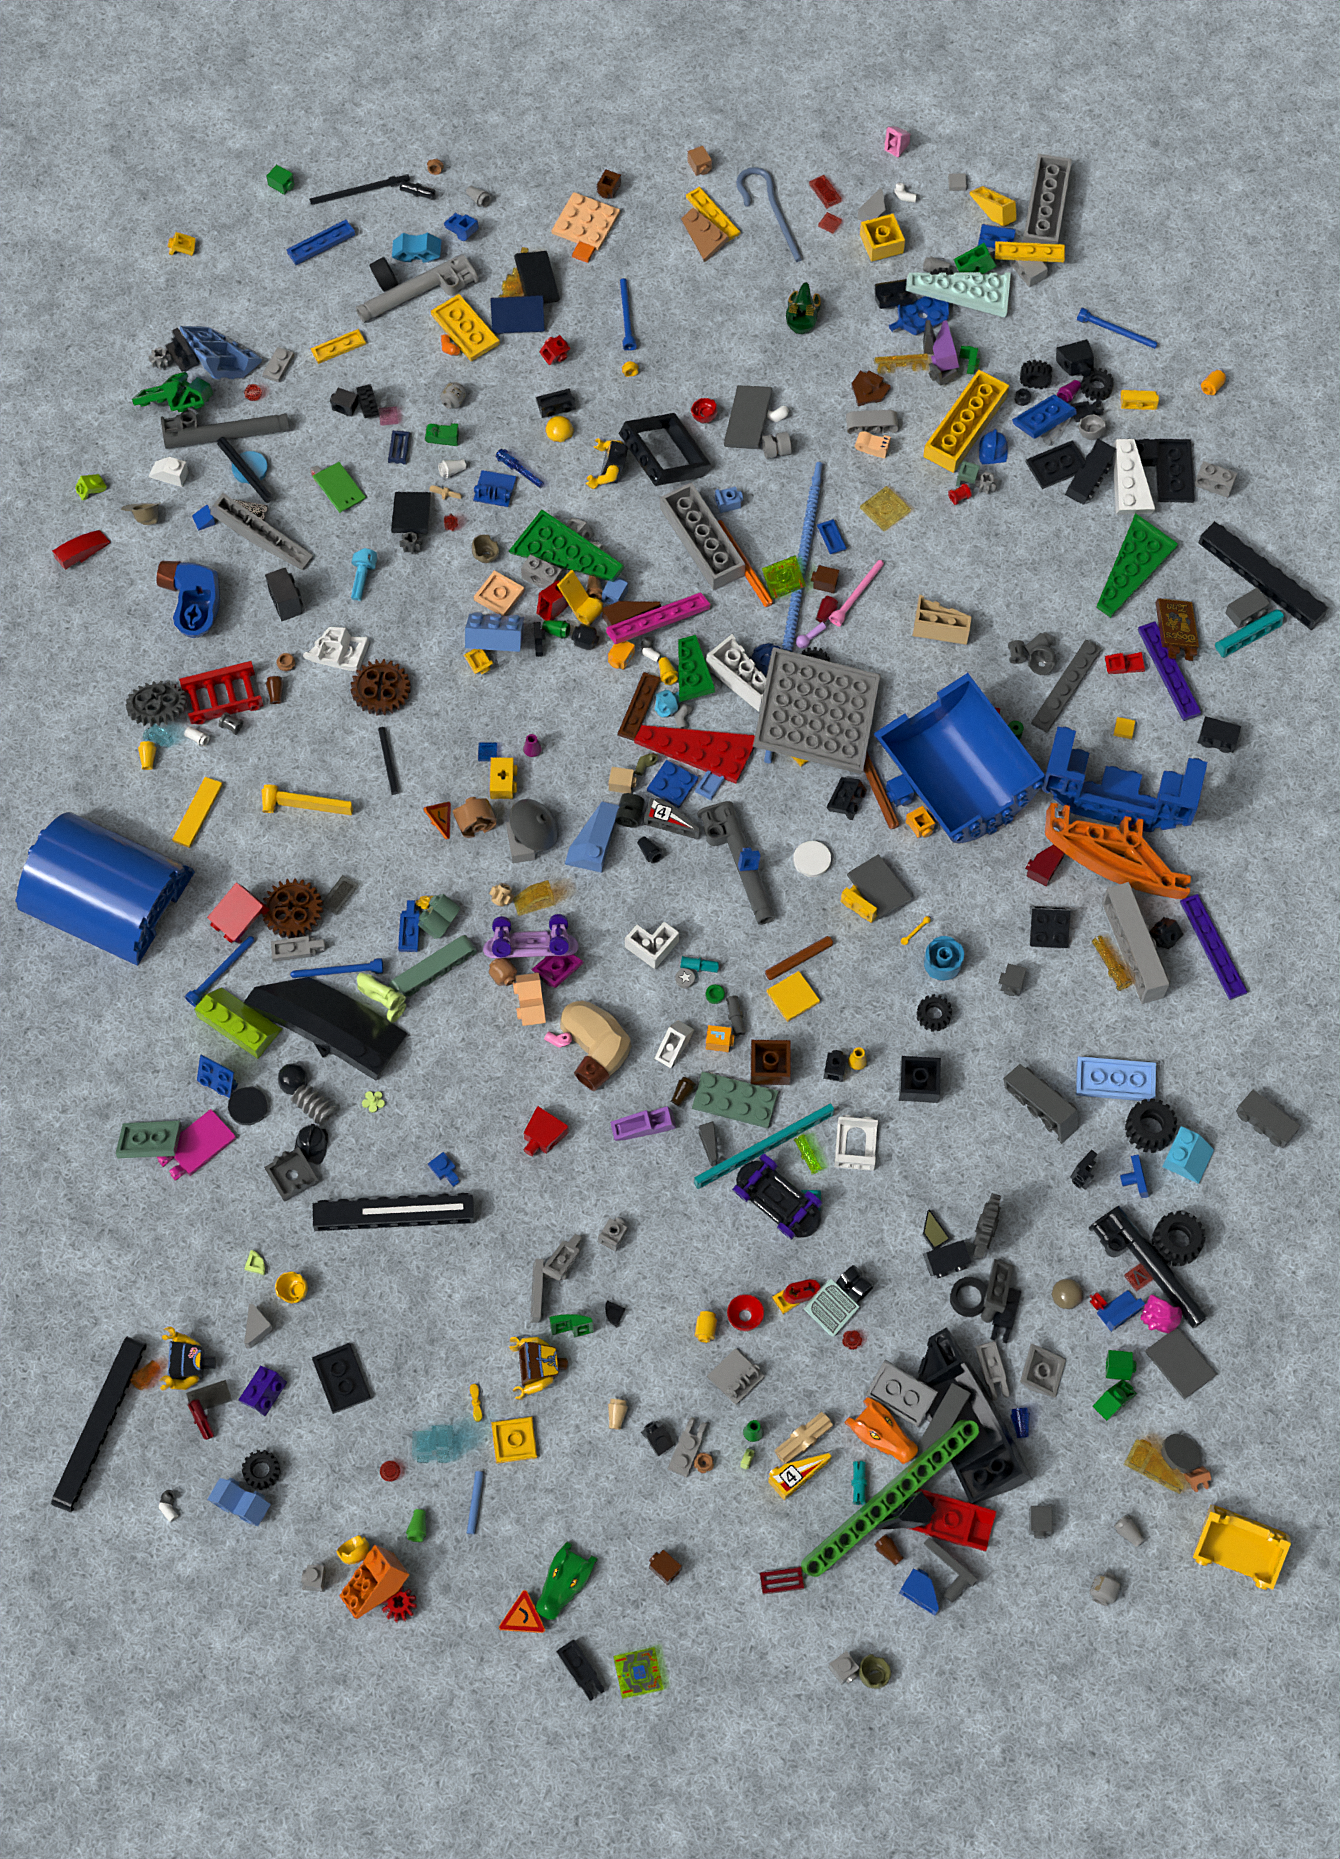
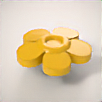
M421 896L415 902L416 906L428 909L430 906L429 901L433 896Z

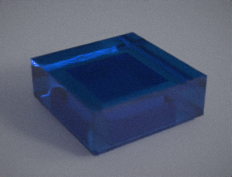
M478 743V761H491V757L497 758V743Z

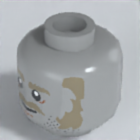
M458 382L446 384L440 394L442 404L448 409L459 408L466 397L464 386Z
M1107 1572L1104 1575L1095 1576L1090 1588V1595L1093 1597L1092 1600L1094 1602L1108 1606V1604L1116 1601L1120 1590V1584L1116 1581V1576Z

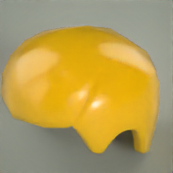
M555 416L547 422L545 431L550 440L564 442L567 438L573 436L574 428L570 420L564 416Z
M290 1271L283 1273L277 1278L275 1290L279 1298L287 1303L296 1304L306 1297L308 1284L302 1275Z
M358 1535L343 1543L336 1550V1553L344 1563L349 1565L358 1564L366 1558L370 1544L365 1537L362 1538Z

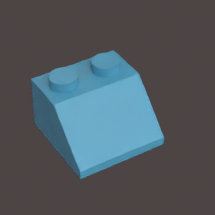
M1181 1126L1162 1167L1199 1184L1214 1149L1199 1134Z

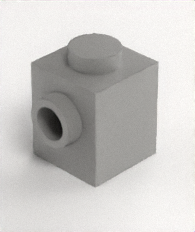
M847 1651L829 1664V1670L841 1685L845 1682L849 1684L858 1677L856 1673H858L859 1667Z

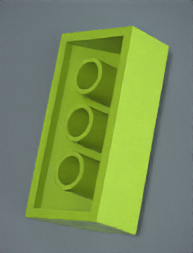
M222 987L206 994L194 1008L196 1016L257 1059L282 1031L279 1026L245 1005L244 1002Z

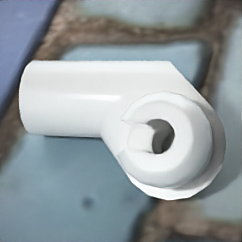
M897 183L894 191L898 198L902 201L915 203L917 194L907 193L904 189L905 185Z
M781 406L774 412L768 410L766 419L779 422L787 417L789 409L786 406Z

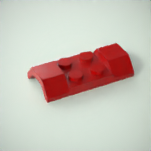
M919 1488L914 1492L921 1491L937 1511L931 1516L932 1521L928 1525L906 1529L964 1547L987 1551L996 1511Z

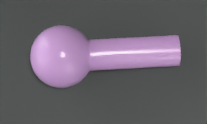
M821 622L808 634L799 635L795 641L796 645L799 648H807L810 645V640L826 629L825 624Z

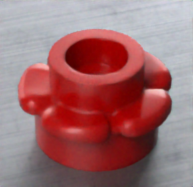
M1097 1292L1093 1296L1090 1295V1304L1097 1311L1100 1308L1104 1310L1107 1302Z

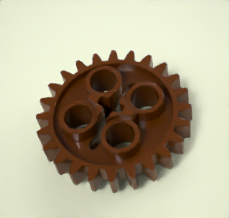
M376 659L375 664L368 661V667L361 665L362 671L356 670L357 676L353 675L354 682L350 683L353 701H356L357 707L361 706L362 711L368 708L369 714L375 711L376 716L380 712H383L384 716H386V711L388 710L393 714V708L400 710L399 704L405 705L404 699H409L408 693H411L409 687L411 684L410 680H408V674H405V669H400L399 664L393 666L392 660L386 664L385 659H383L382 663H379ZM381 674H384L382 678L383 685L381 686V699L378 701Z
M294 878L293 883L286 879V884L284 885L279 881L280 887L277 888L273 885L274 891H267L269 898H263L266 903L264 905L270 909L265 915L262 914L265 917L263 921L265 924H268L269 930L273 929V933L275 935L279 933L281 938L285 934H287L288 939H291L292 934L296 938L299 937V933L306 936L305 931L309 930L312 932L311 926H318L316 920H322L321 915L318 914L324 912L323 908L320 907L324 905L323 901L320 900L322 897L320 893H317L316 887L312 888L310 882L305 885L303 879L300 883H298L296 878ZM283 897H288L286 901L280 902ZM307 898L305 902H299L300 899ZM280 915H286L284 919L278 920ZM301 915H304V916H305L302 920H300V921L297 920V918H298L299 916H301Z

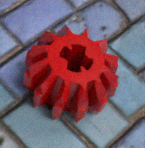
M401 1586L397 1593L382 1602L383 1605H386L382 1608V1612H388L387 1619L390 1620L394 1616V1621L398 1623L399 1616H402L405 1622L407 1621L405 1614L411 1617L414 1615L410 1609H416L417 1604L412 1603L416 1600V1596L411 1595V1589H407L404 1592V1587ZM398 1600L400 1602L402 1600L403 1606L396 1608L395 1601Z

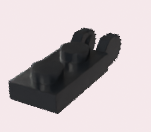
M1009 1287L1003 1313L997 1311L994 1316L991 1340H995L998 1327L1006 1328L1002 1343L1007 1344L1010 1330L1013 1328L1021 1290Z
M574 1639L556 1651L579 1688L581 1687L589 1701L594 1699L592 1692L585 1685L589 1681H593L598 1692L601 1694L605 1692L597 1678L596 1672Z

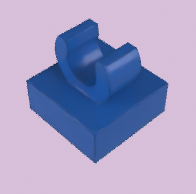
M751 847L743 848L738 862L739 871L758 870L761 856L759 850L752 851Z

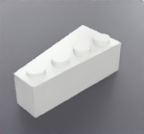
M1116 439L1113 447L1116 448L1113 455L1116 515L1152 514L1155 507L1135 440Z
M731 634L707 654V668L759 712L766 678L761 671L759 672L756 669L755 663L744 653L745 650L741 645L737 644L736 638Z

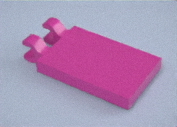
M210 1109L180 1133L175 1156L157 1157L163 1167L172 1159H175L180 1164L174 1166L169 1171L171 1177L176 1181L186 1172L189 1176L194 1174L232 1143L236 1136Z

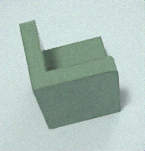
M963 461L958 473L956 486L959 487L961 481L974 484L979 474L980 466Z

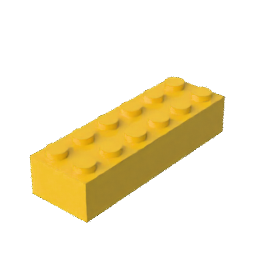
M978 370L925 444L923 457L954 473L1006 400L1009 385Z

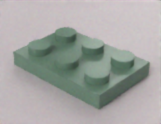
M181 1122L123 1123L116 1149L117 1158L175 1156L182 1128Z

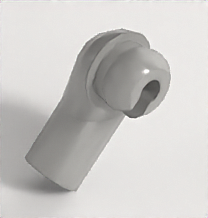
M680 705L674 715L677 727L680 729L688 728L684 718L692 711L690 705Z

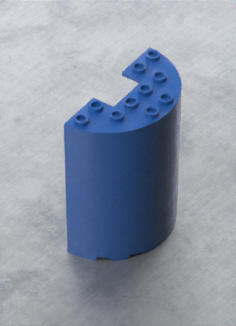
M966 673L937 692V701L911 718H908L906 713L874 733L879 743L954 843H966L978 839L987 833L989 835L994 834L999 826L1012 822L1013 817L1045 785V774L969 673Z
M66 812L55 818L45 830L42 829L35 845L29 848V856L19 880L15 902L17 903L18 910L138 966L157 935L154 928L170 901L177 903L195 871L187 865L72 812Z

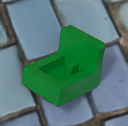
M961 346L959 358L969 359L967 374L974 375V369H978L980 361L977 358L978 348Z

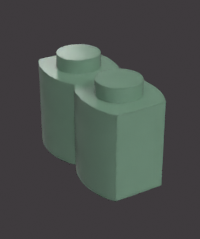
M444 894L434 895L429 901L430 906L428 910H424L418 918L420 920L418 926L434 939L441 938L460 910V907Z

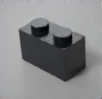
M1205 716L1197 743L1205 748H1217L1223 753H1234L1241 726Z
M964 1240L922 1253L930 1276L936 1275L937 1279L947 1276V1271L953 1269L956 1272L967 1269L966 1265L971 1263Z

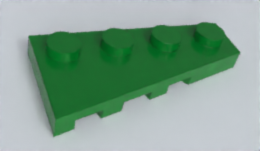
M696 635L678 639L679 701L682 702L715 693V687Z

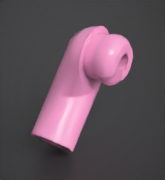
M548 1031L544 1040L561 1048L571 1043L572 1036L567 1032L557 1036Z

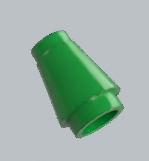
M544 620L542 629L563 639V637L567 638L569 636L571 625L566 621Z
M751 1420L745 1425L743 1435L748 1441L757 1442L763 1437V1428L757 1420Z

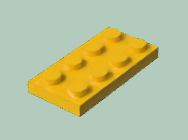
M460 294L431 310V316L471 362L500 345L499 339Z

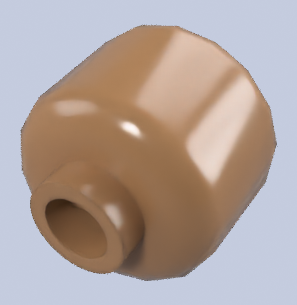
M508 958L495 959L490 963L489 975L498 986H510L515 982L517 969Z

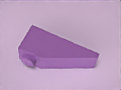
M947 320L942 323L933 346L934 355L931 356L932 363L941 372L959 367Z

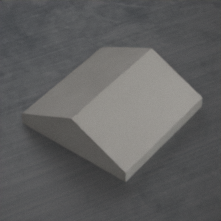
M1031 1344L1020 1382L1031 1391L1055 1398L1066 1360L1035 1344Z

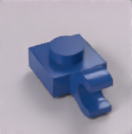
M444 1152L428 1163V1166L439 1180L445 1177L453 1187L460 1183L458 1176L453 1172L456 1169L455 1165Z

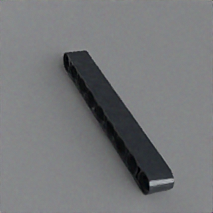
M128 1336L124 1339L51 1501L52 1506L73 1512V1505L75 1502L77 1503L82 1493V1485L86 1483L91 1473V1465L95 1464L100 1453V1445L104 1444L109 1433L107 1430L114 1422L117 1415L116 1410L123 1402L126 1395L124 1392L132 1382L133 1372L135 1369L137 1370L143 1357L141 1355L143 1350H146L147 1343Z

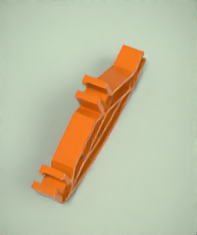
M1051 803L1046 810L1045 836L1047 839L1087 869L1118 884L1129 882L1131 888L1141 892L1174 899H1185L1189 895L1190 888L1187 887L1185 889L1175 885L1186 887L1191 881V876L1171 872L1142 837L1143 819H1138L1134 825H1131V829L1134 831H1129L1128 822H1131L1132 818L1125 816L1118 830L1117 827L1079 820L1069 825L1070 806L1064 805L1062 810L1058 811V816H1061V818L1055 817V808H1058L1057 803Z

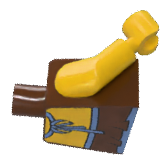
M517 1337L510 1338V1342H517L515 1346H509V1348L513 1352L519 1351L521 1383L525 1385L523 1389L519 1386L513 1389V1392L522 1391L521 1395L515 1397V1399L522 1400L526 1394L530 1395L542 1391L553 1383V1379L558 1376L559 1370L567 1369V1358H557L556 1347L550 1346L549 1343L541 1338L528 1337L518 1340Z

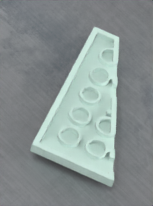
M980 272L954 273V275H946V273H939V275L909 273L906 291L1005 318L1008 308L1011 272H1005L1004 275H997L996 272H990L989 275H982Z

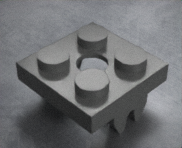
M299 1147L291 1152H282V1156H275L273 1162L264 1167L284 1202L319 1182ZM290 1170H295L298 1173L297 1178L293 1181L286 1178V1174Z

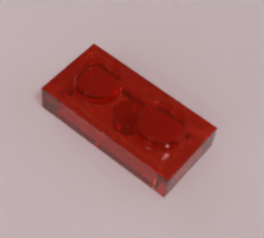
M825 175L809 181L810 187L826 209L841 202V197Z

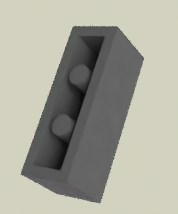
M1252 1090L1236 1110L1238 1117L1242 1121H1248L1252 1124L1257 1133L1266 1135L1276 1147L1284 1148L1300 1128L1298 1123L1255 1090Z

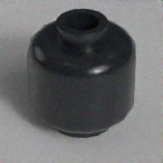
M580 624L578 627L575 626L571 640H573V644L576 647L590 650L592 646H597L600 636L597 635L596 628Z

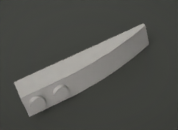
M222 493L213 504L210 513L212 516L256 546L303 570L313 557L309 552L226 494Z

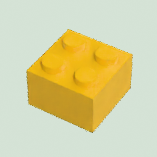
M894 214L861 222L860 237L871 262L904 253L905 239Z

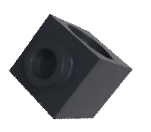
M338 387L336 392L330 397L332 410L352 417L359 404L358 394Z

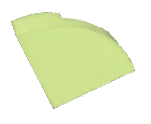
M251 1250L244 1269L264 1275L265 1266L263 1259L258 1253Z
M747 1448L741 1461V1468L749 1469L755 1454L754 1450Z

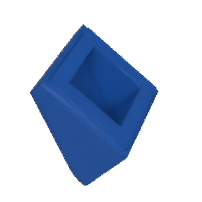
M205 505L192 515L198 531L215 525L208 505Z

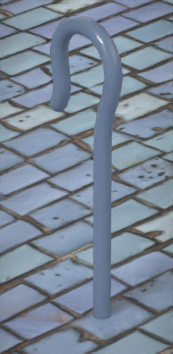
M758 167L743 170L737 177L736 185L744 199V205L748 207L751 202L750 195L743 186L744 178L751 174L761 175L766 180L770 205L796 262L802 261L775 199L772 176L766 170Z

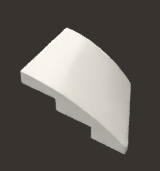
M329 627L323 636L314 642L315 646L308 653L305 652L303 654V657L315 663L348 671L360 670L370 641L367 637H351L346 628ZM350 641L359 643L355 650L349 646Z

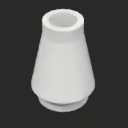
M464 459L443 460L442 463L438 464L441 477L446 476L448 478L460 471L466 470Z

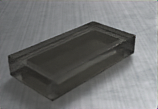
M342 875L323 900L324 905L322 907L337 916L359 885Z

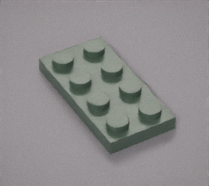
M702 1071L692 1109L768 1129L778 1091Z

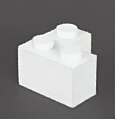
M665 922L662 923L653 935L636 925L625 937V948L656 969L678 944L679 932Z

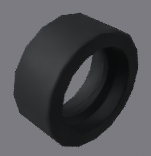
M975 1277L959 1279L953 1285L950 1293L952 1308L964 1317L980 1315L985 1308L983 1305L987 1290L986 1285ZM973 1286L979 1290L981 1301L977 1307L966 1308L959 1303L957 1294L962 1287Z

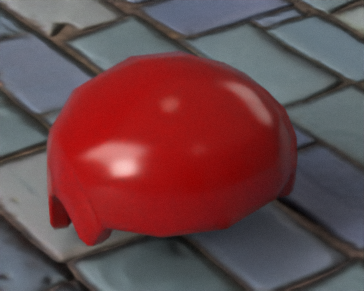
M700 398L694 402L691 413L696 421L702 424L709 423L716 418L718 407L713 399Z

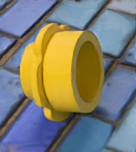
M628 361L622 366V373L626 377L636 376L639 366L635 362Z

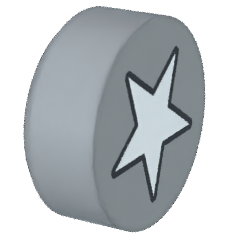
M689 969L679 970L675 977L676 984L683 989L690 988L695 982L694 973Z

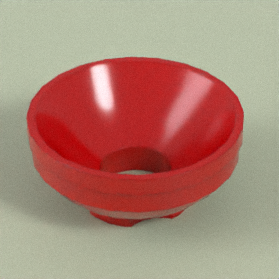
M743 1294L735 1297L729 1303L727 1317L735 1329L751 1331L761 1324L764 1317V1308L756 1297ZM741 1311H749L751 1319L749 1321H742L739 1318Z

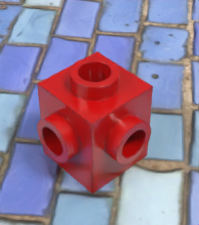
M561 335L555 338L552 336L545 341L539 353L550 366L557 361L559 363L564 361L568 357L567 353L571 348Z

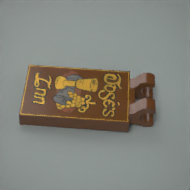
M1158 598L1155 604L1162 647L1168 650V658L1176 659V654H1179L1180 649H1183L1185 651V660L1193 661V655L1197 656L1199 643L1192 602Z

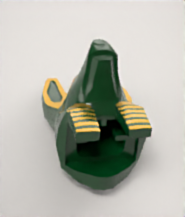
M807 282L801 285L799 292L793 291L788 299L786 322L789 328L796 334H805L814 328L817 321V313L821 307L819 294L815 293L812 298Z

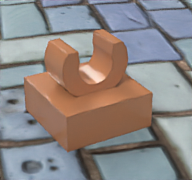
M1203 1466L1196 1468L1191 1473H1184L1186 1481L1191 1484V1488L1195 1492H1198L1197 1486L1199 1483H1202L1205 1489L1209 1488L1207 1481L1211 1480V1475Z

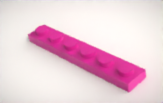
M700 592L607 627L606 633L616 645L709 610L710 603Z

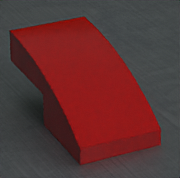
M1123 652L1104 656L1108 674L1145 671L1142 652L1124 656Z

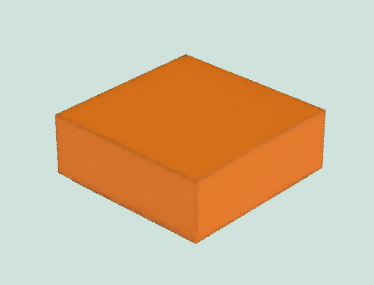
M579 241L572 253V257L588 263L595 251V247Z

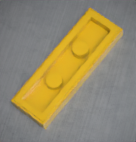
M356 329L311 348V352L317 363L320 364L364 346L366 341L359 329Z

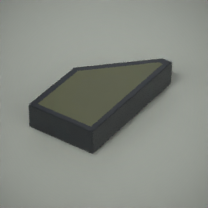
M928 1210L923 1237L932 1250L950 1242L951 1239L931 1210Z

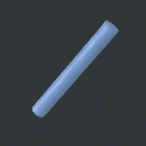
M480 1471L475 1472L467 1534L475 1535L483 1472Z

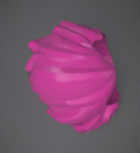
M1152 1294L1144 1305L1143 1313L1140 1317L1141 1321L1143 1320V1323L1148 1325L1149 1330L1156 1329L1160 1332L1170 1333L1180 1324L1182 1310L1180 1307H1173L1167 1301L1161 1300Z

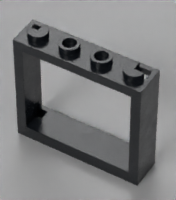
M675 413L625 421L619 432L620 437L654 486L701 478L706 475L711 466L709 460ZM664 428L689 465L663 469L638 433Z

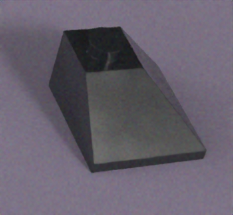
M920 1491L910 1495L875 1528L880 1530L915 1528L920 1525L924 1527L932 1521L931 1516L937 1510Z

